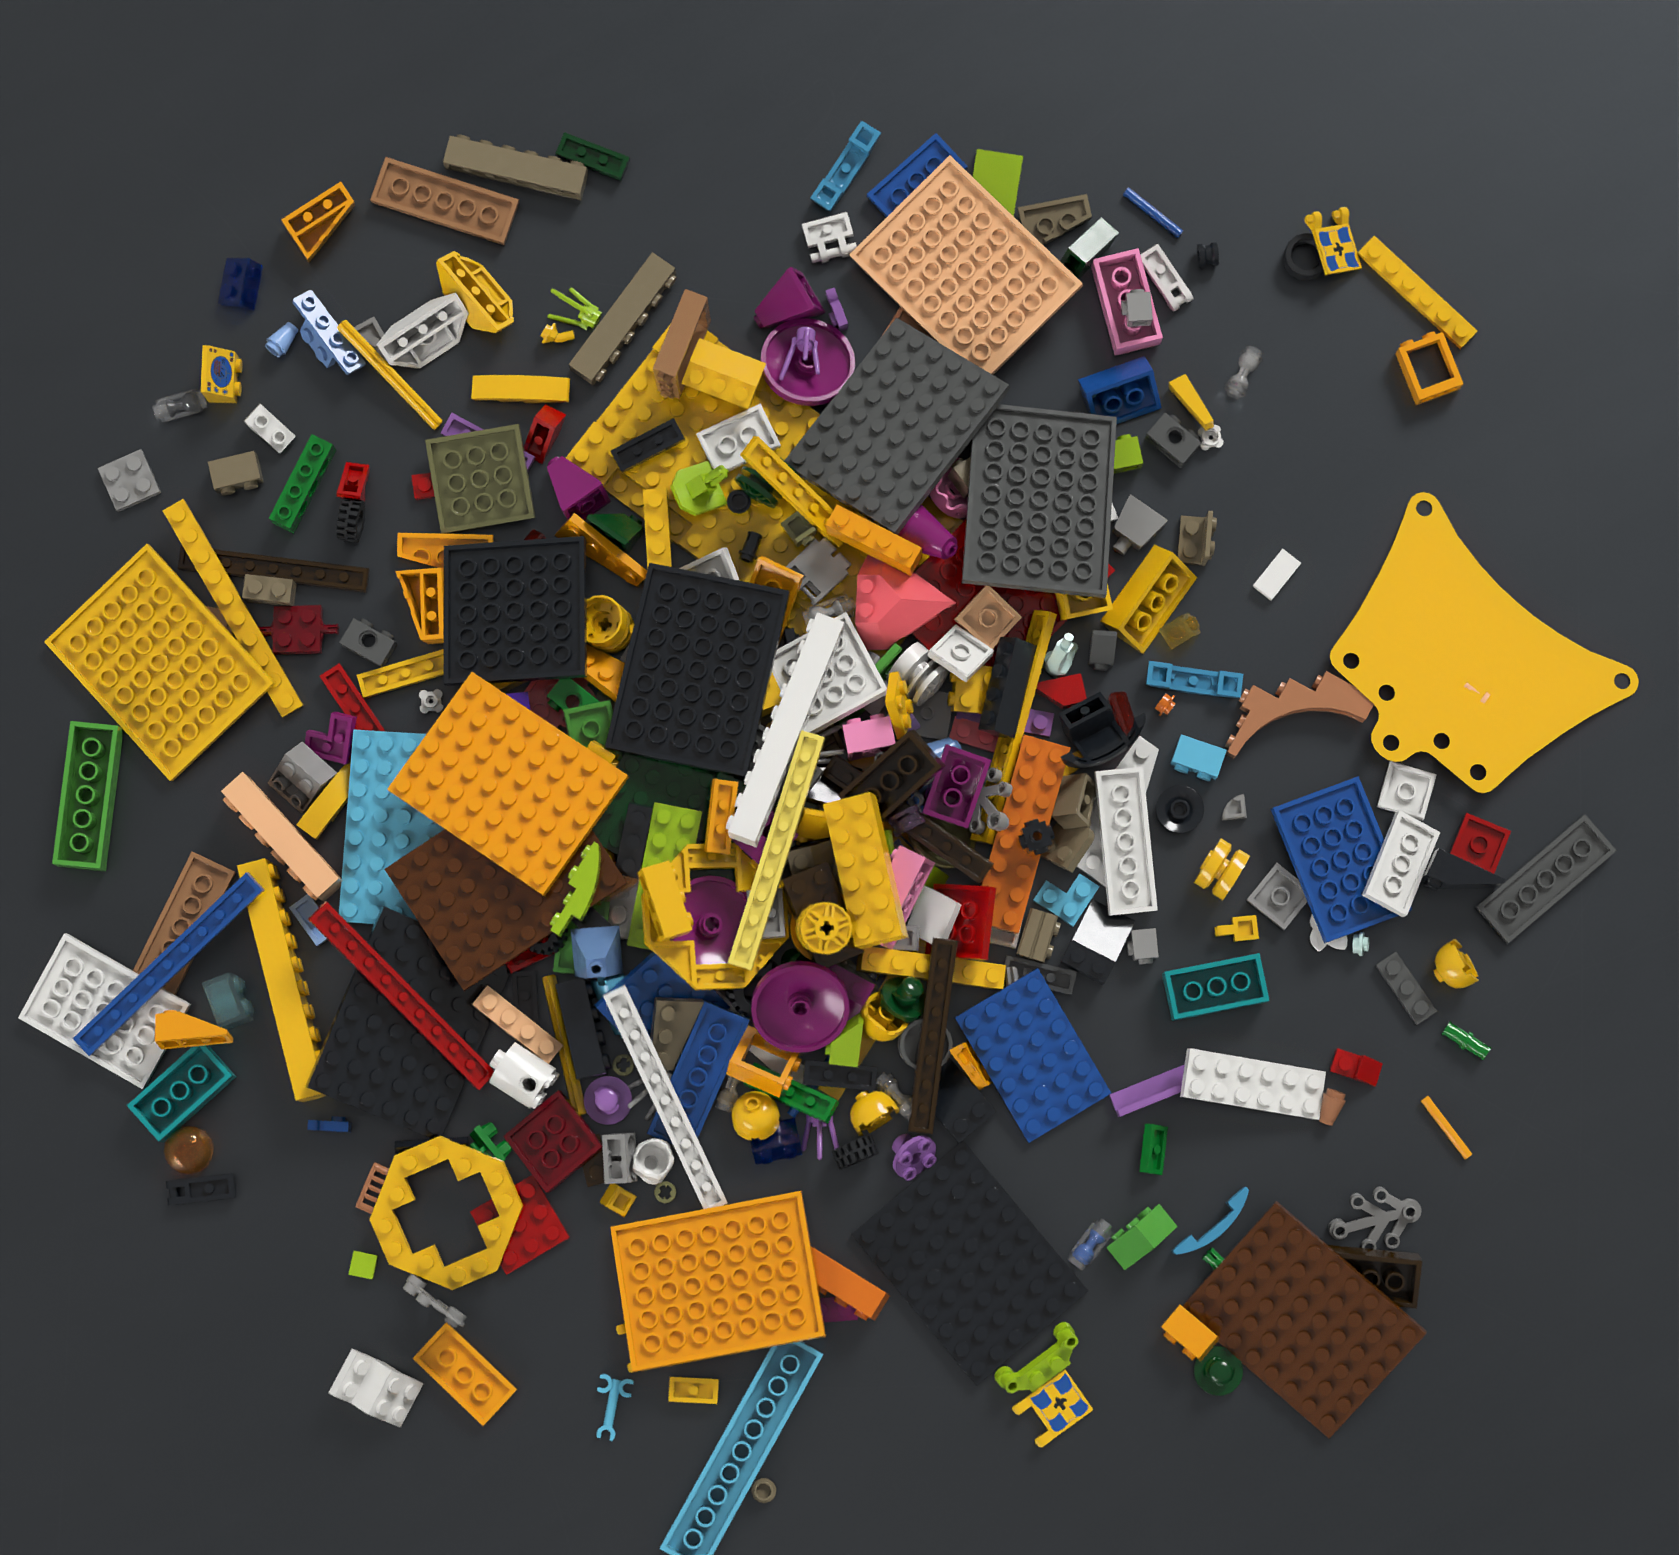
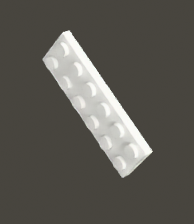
M1143 767L1094 771L1108 914L1119 915L1157 911Z
M1187 1048L1180 1097L1319 1120L1326 1072Z

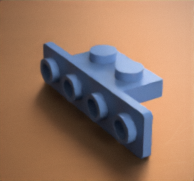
M309 290L293 299V304L305 319L299 332L303 340L314 350L317 359L323 362L326 368L337 362L345 374L348 375L364 367L366 363L355 347L338 331L337 323L313 291Z

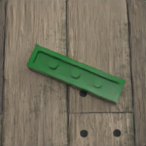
M755 1062L753 1063V1066L777 1077L781 1076V1074ZM792 1080L788 1091L783 1089L779 1098L743 1082L746 1087L764 1092L774 1100L826 1124L829 1123L839 1104L836 1099L795 1080Z

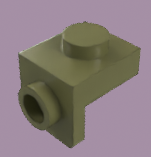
M798 511L781 522V526L797 548L802 544L805 547L816 539L817 529Z

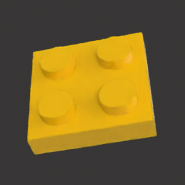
M898 671L889 673L885 704L897 740L908 732V728H911L910 714L914 712L913 702L907 697L906 681L901 679Z

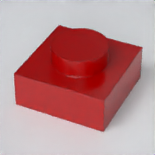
M431 472L412 475L415 500L434 498Z

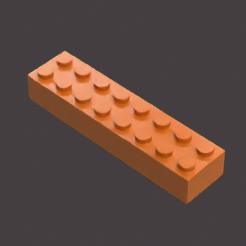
M1025 734L1022 738L1010 781L1013 788L1012 793L1005 799L1002 810L1009 818V825L1005 830L996 831L988 859L994 865L981 886L996 888L992 928L1019 934L1041 854L1036 856L1034 852L1028 854L1027 849H1022L1018 836L1021 835L1020 830L1025 828L1024 823L1038 819L1039 822L1045 821L1046 826L1050 824L1066 766L1061 756L1069 753L1071 747ZM1034 832L1033 839L1036 841L1041 840V833Z

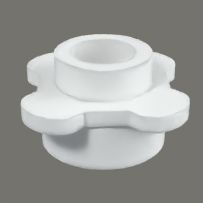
M1214 425L1213 428L1207 431L1203 427L1198 430V436H1200L1202 442L1200 447L1203 450H1208L1211 447H1222L1224 441L1221 439V428L1218 425Z
M435 689L432 692L422 690L419 693L421 698L420 711L422 713H439L443 710V705L441 704L443 693L441 690Z

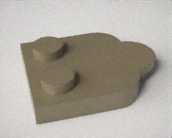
M1091 820L1089 826L1063 829L1057 822L1052 828L1055 839H1052L1053 844L1048 847L1049 851L1042 853L1040 857L1073 873L1094 841L1095 835L1093 830L1090 829Z

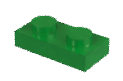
M1145 1124L1140 1172L1163 1175L1168 1127Z

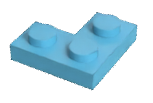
M1079 873L1068 892L1065 893L1046 880L1033 901L1073 927L1100 886Z

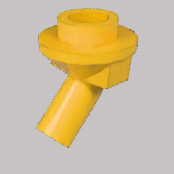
M555 323L552 326L547 324L540 335L544 338L543 344L553 341L561 343L575 339L573 330L558 333Z

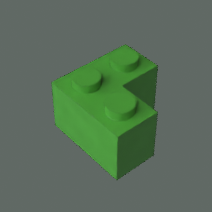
M1160 1204L1153 1209H1150L1149 1206L1137 1215L1140 1219L1136 1217L1125 1226L1127 1228L1126 1231L1121 1228L1111 1236L1113 1242L1106 1248L1124 1270L1153 1250L1178 1227Z

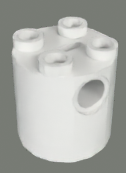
M516 1042L507 1053L499 1049L489 1066L495 1069L489 1083L529 1109H536L537 1106L542 1104L547 1096L544 1092L545 1089H548L550 1085L552 1086L560 1075L556 1072V1068ZM530 1078L536 1082V1087L531 1084Z

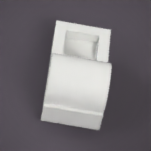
M261 404L244 420L248 427L262 437L279 454L296 437Z

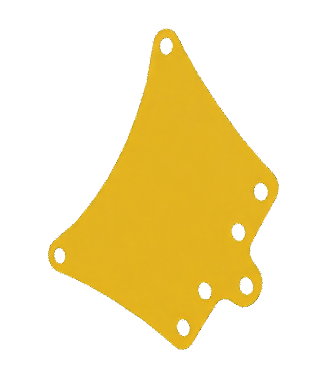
M1425 492L1417 493L1411 497L1394 543L1380 573L1359 611L1330 653V660L1335 669L1378 709L1379 719L1371 733V741L1375 750L1382 757L1393 762H1400L1416 752H1427L1470 788L1480 793L1492 791L1523 762L1569 729L1601 710L1634 694L1639 683L1636 672L1629 666L1583 648L1550 628L1515 601L1484 570L1460 540L1436 497ZM1420 501H1428L1432 505L1430 515L1421 516L1417 512L1416 506ZM1347 653H1354L1359 657V665L1356 668L1349 669L1344 665L1343 658ZM1624 673L1630 678L1629 687L1620 689L1615 685L1614 678L1617 674ZM1468 682L1479 693L1465 688L1464 685ZM1383 685L1393 687L1395 691L1394 698L1389 701L1381 699L1379 696L1380 687ZM1488 692L1490 694L1489 698L1485 703H1482L1480 700ZM1438 733L1446 734L1450 740L1449 746L1445 749L1437 748L1434 745L1435 735ZM1387 735H1394L1398 738L1399 747L1396 750L1389 751L1384 747L1383 739ZM1480 764L1486 769L1484 779L1475 780L1471 777L1470 769L1473 765Z

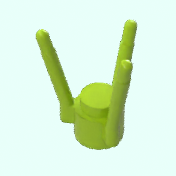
M569 288V291L584 306H581L557 290L551 289V293L580 310L578 318L581 321L548 314L549 319L579 326L585 330L588 327L593 329L596 327L602 315L598 307L591 304L573 288Z

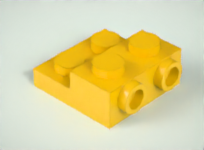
M982 666L967 682H964L950 672L949 679L950 682H953L952 692L949 691L947 699L948 706H951L950 711L982 714L993 667Z

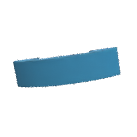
M861 120L849 138V143L826 178L822 179L810 199L831 211L864 165L881 132Z
M1148 662L1146 685L1199 695L1241 697L1243 674L1215 672L1173 666L1170 663Z
M1246 1186L1242 1187L1225 1202L1231 1211L1200 1239L1196 1241L1192 1235H1188L1171 1252L1174 1255L1191 1252L1219 1237L1229 1228L1241 1212L1249 1189Z

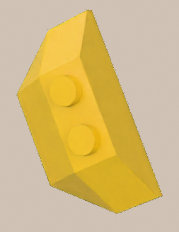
M455 251L436 261L443 294L445 296L452 293L458 295L469 312L466 321L472 329L497 333L513 324L514 317L511 298L483 265L467 257L460 256Z

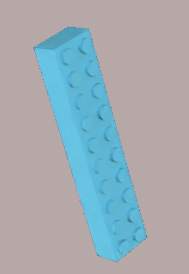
M802 1341L770 1348L660 1547L662 1551L669 1555H713L819 1364L823 1353Z

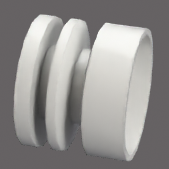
M920 642L912 644L898 658L889 673L899 671L901 679L905 680L908 686L907 697H913L912 702L916 706L924 704L940 689L949 674L947 669L934 660L927 663L929 660L927 656L929 650Z

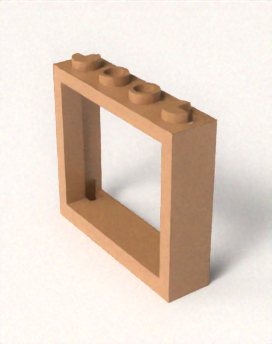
M687 289L683 292L653 366L657 390L665 398L673 399L675 397L680 399L685 387L681 383L699 338H705L711 323L708 297Z

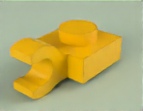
M1256 915L1232 917V925L1214 927L1215 937L1233 935L1234 942L1259 939Z

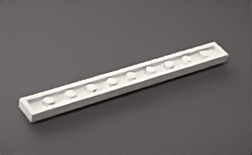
M623 985L604 994L603 997L703 1209L727 1204L723 1191L626 986Z

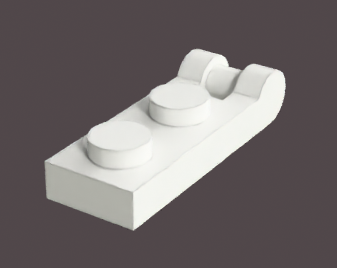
M1158 244L1141 254L1145 271L1166 300L1172 312L1178 310L1184 302L1189 303L1194 299ZM1178 289L1180 295L1174 297L1171 292Z

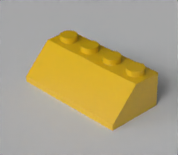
M1154 544L1112 603L1113 610H1108L1100 622L1110 631L1117 632L1118 638L1144 654L1197 577L1173 552Z

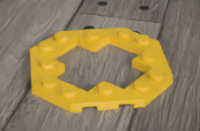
M731 843L730 855L704 852L705 844H687L670 863L671 866L676 868L678 874L676 882L678 888L682 889L684 894L691 892L689 870L735 868L736 892L751 891L759 865L754 860H751L735 843ZM783 892L786 937L762 939L752 971L729 963L696 965L694 940H666L660 942L644 893L641 895L644 944L695 990L745 988L789 938L787 900Z
M440 1135L394 1156L370 1217V1222L389 1265L454 1290L499 1270L523 1204L503 1160L493 1158ZM449 1159L458 1181L481 1172L499 1217L478 1225V1229L487 1247L486 1249L444 1266L435 1244L412 1253L394 1209L415 1200L406 1177Z

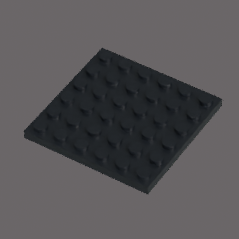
M584 536L444 546L445 686L462 685L471 672L488 683L587 677L586 538Z

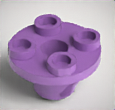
M600 1077L594 1080L585 1091V1110L594 1121L600 1124H616L622 1121L631 1110V1108H628V1104L632 1101L631 1091L625 1082L616 1077Z
M907 1133L898 1136L893 1142L892 1149L896 1153L893 1160V1169L900 1177L907 1181L915 1178L916 1175L926 1168L932 1167L937 1160L935 1157L936 1145L928 1136L921 1135L912 1138Z

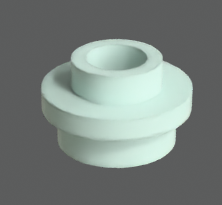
M1360 932V934H1354L1353 953H1359V956H1363L1364 951L1368 952L1369 937H1365V933Z

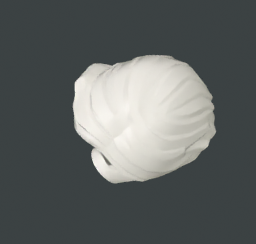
M652 1138L641 1142L633 1154L632 1170L648 1184L656 1185L661 1183L674 1164L671 1145L660 1138Z

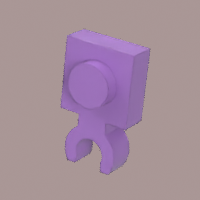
M835 288L826 290L825 295L831 307V313H828L832 326H837L840 332L847 330L848 322Z

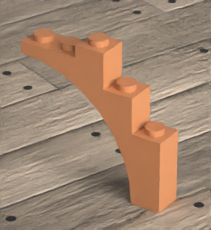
M1327 671L1323 676L1318 675L1312 685L1315 691L1291 678L1286 683L1281 682L1275 693L1279 696L1278 698L1253 685L1250 690L1245 688L1239 699L1242 702L1239 709L1248 714H1242L1238 720L1236 727L1239 730L1235 736L1231 734L1224 747L1228 750L1225 755L1234 759L1245 742L1258 730L1272 721L1287 715L1306 711H1327L1346 715L1363 723L1374 704L1355 686Z

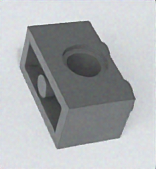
M1167 413L1160 417L1145 437L1148 442L1180 468L1185 465L1201 445L1200 437L1191 429L1187 431L1181 426V421L1173 414L1169 416ZM1177 434L1181 442L1174 444L1170 442L1168 436Z
M353 618L339 643L342 647L380 668L385 667L397 647V643L393 640L395 636L385 630L378 632L372 629L374 625L363 618L360 621ZM367 637H375L376 642L372 647L364 646V640Z

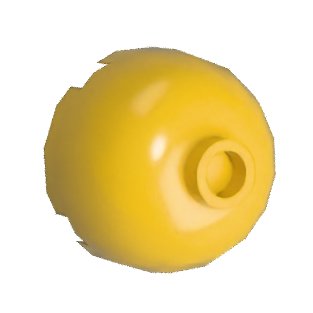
M1453 939L1443 945L1436 953V969L1433 971L1440 983L1445 981L1450 987L1456 989L1466 988L1479 981L1476 978L1478 973L1468 954L1459 951L1462 945L1456 939Z
M876 992L868 997L860 1011L861 1017L864 1019L863 1031L877 1041L894 1040L904 1032L909 1023H905L888 1011L883 1010L880 1006L881 997L878 995L879 992Z
M865 1090L855 1097L856 1102L852 1105L850 1111V1121L858 1136H863L862 1131L867 1129L871 1133L892 1119L890 1114L893 1111L898 1114L900 1109L895 1101L886 1093L880 1091L869 1093Z
M746 1092L733 1104L731 1112L733 1127L738 1135L744 1139L752 1140L751 1138H759L763 1140L773 1135L778 1129L780 1123L778 1105L771 1096L764 1092Z

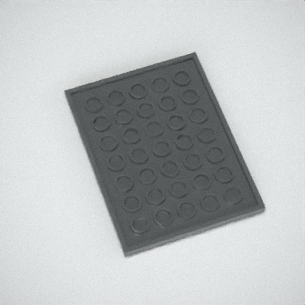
M896 318L784 461L792 466L800 477L877 525L898 535L1006 396L1010 386Z
M1002 404L995 408L971 442L962 583L1098 598L1106 597L1117 417Z

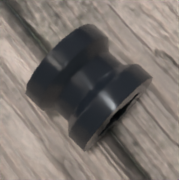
M1211 242L1210 245L1197 244L1199 267H1205L1207 264L1219 265L1217 242Z

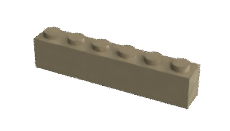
M464 135L449 137L443 160L445 169L578 200H582L588 177L587 167H584L583 163L577 161L567 163L555 156L545 158L529 150L523 153L516 151L514 147L508 145L497 147L486 140H480L479 142L471 141L469 137Z
M652 252L569 363L570 370L592 386H594L596 381L601 382L607 374L605 369L610 363L614 364L621 355L620 349L624 344L628 345L634 338V330L638 325L642 326L647 321L649 310L652 306L655 308L658 306L663 298L661 294L666 288L670 289L677 279L675 276L676 269Z

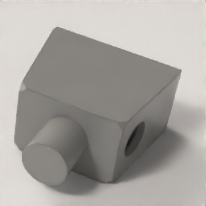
M1130 494L1113 528L1112 533L1118 536L1119 539L1112 548L1123 556L1130 546L1140 551L1164 528L1167 519Z

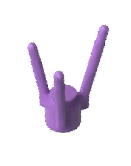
M801 327L797 330V335L792 338L791 347L779 376L780 380L784 379L796 347L803 352L804 361L808 359V351L812 349L816 375L820 374L817 351L818 341L815 340L816 332L814 329Z
M806 1114V1126L801 1150H806L812 1123V1127H817V1159L821 1160L822 1127H827V1124ZM832 1116L828 1126L834 1149L839 1147Z

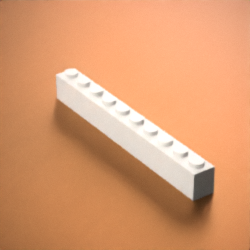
M818 612L815 619L811 618L806 628V632H808L806 641L801 640L797 651L800 654L797 662H792L788 675L791 676L788 684L784 683L780 692L782 700L779 706L775 705L773 708L771 727L765 728L762 736V741H764L762 749L756 750L753 758V763H755L753 771H748L745 777L744 785L747 786L744 793H739L736 799L735 807H738L734 816L730 815L727 821L726 829H728L729 838L757 847L792 761L800 732L805 729L844 633L845 625L843 621Z

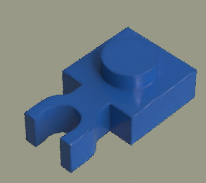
M331 1116V1121L308 1120L307 1130L351 1132L352 1123L346 1122V1117Z

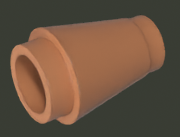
M1327 1088L1326 1093H1323L1319 1122L1333 1126L1346 1102L1344 1100L1346 1094Z

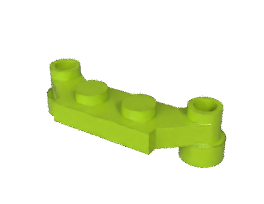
M1067 1322L1057 1324L1053 1330V1335L1057 1342L1018 1372H1013L1008 1366L1000 1367L995 1373V1380L1000 1387L1005 1388L1009 1393H1014L1017 1390H1030L1033 1393L1071 1364L1069 1359L1073 1348L1078 1344V1338L1070 1324Z

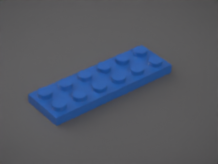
M706 1000L670 1079L697 1138L724 1080L729 1061L750 1020ZM656 1111L647 1134L663 1139L673 1145Z

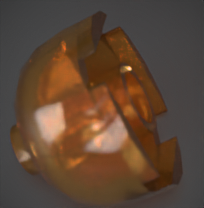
M184 1126L176 1129L169 1135L164 1147V1154L168 1164L172 1169L184 1174L201 1172L209 1165L214 1153L211 1137L206 1131L194 1126Z

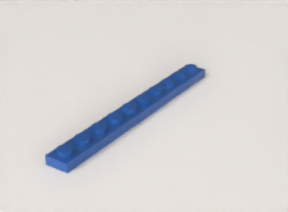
M249 872L245 873L95 1016L73 1040L88 1056L93 1055L264 891L262 886Z

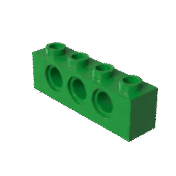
M311 434L269 517L274 525L293 534L295 533L337 451L332 443Z
M571 678L560 679L546 696L549 699L547 704L557 712L560 709L563 711V709L569 708L565 701L571 695L578 698V706L600 702Z

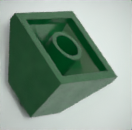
M624 513L589 514L586 518L589 525L627 554H629L645 532L643 526H641L643 522L632 514L630 517Z

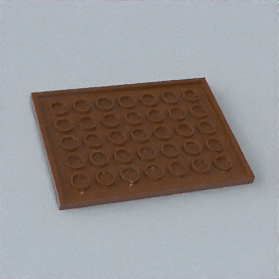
M445 829L384 869L463 991H466L553 933L551 931L553 926L550 925L552 918L557 912L561 914L566 906L563 904L564 899L570 891L574 893L576 890L568 884L570 881L568 875L575 865L579 867L583 860L581 854L587 845L592 846L596 842L600 846L601 854L598 885L589 909L627 884L593 830H591L545 897Z
M1277 1201L1182 1305L1219 1337L1218 1342L1237 1357L1247 1368L1328 1438L1341 1427L1427 1332Z

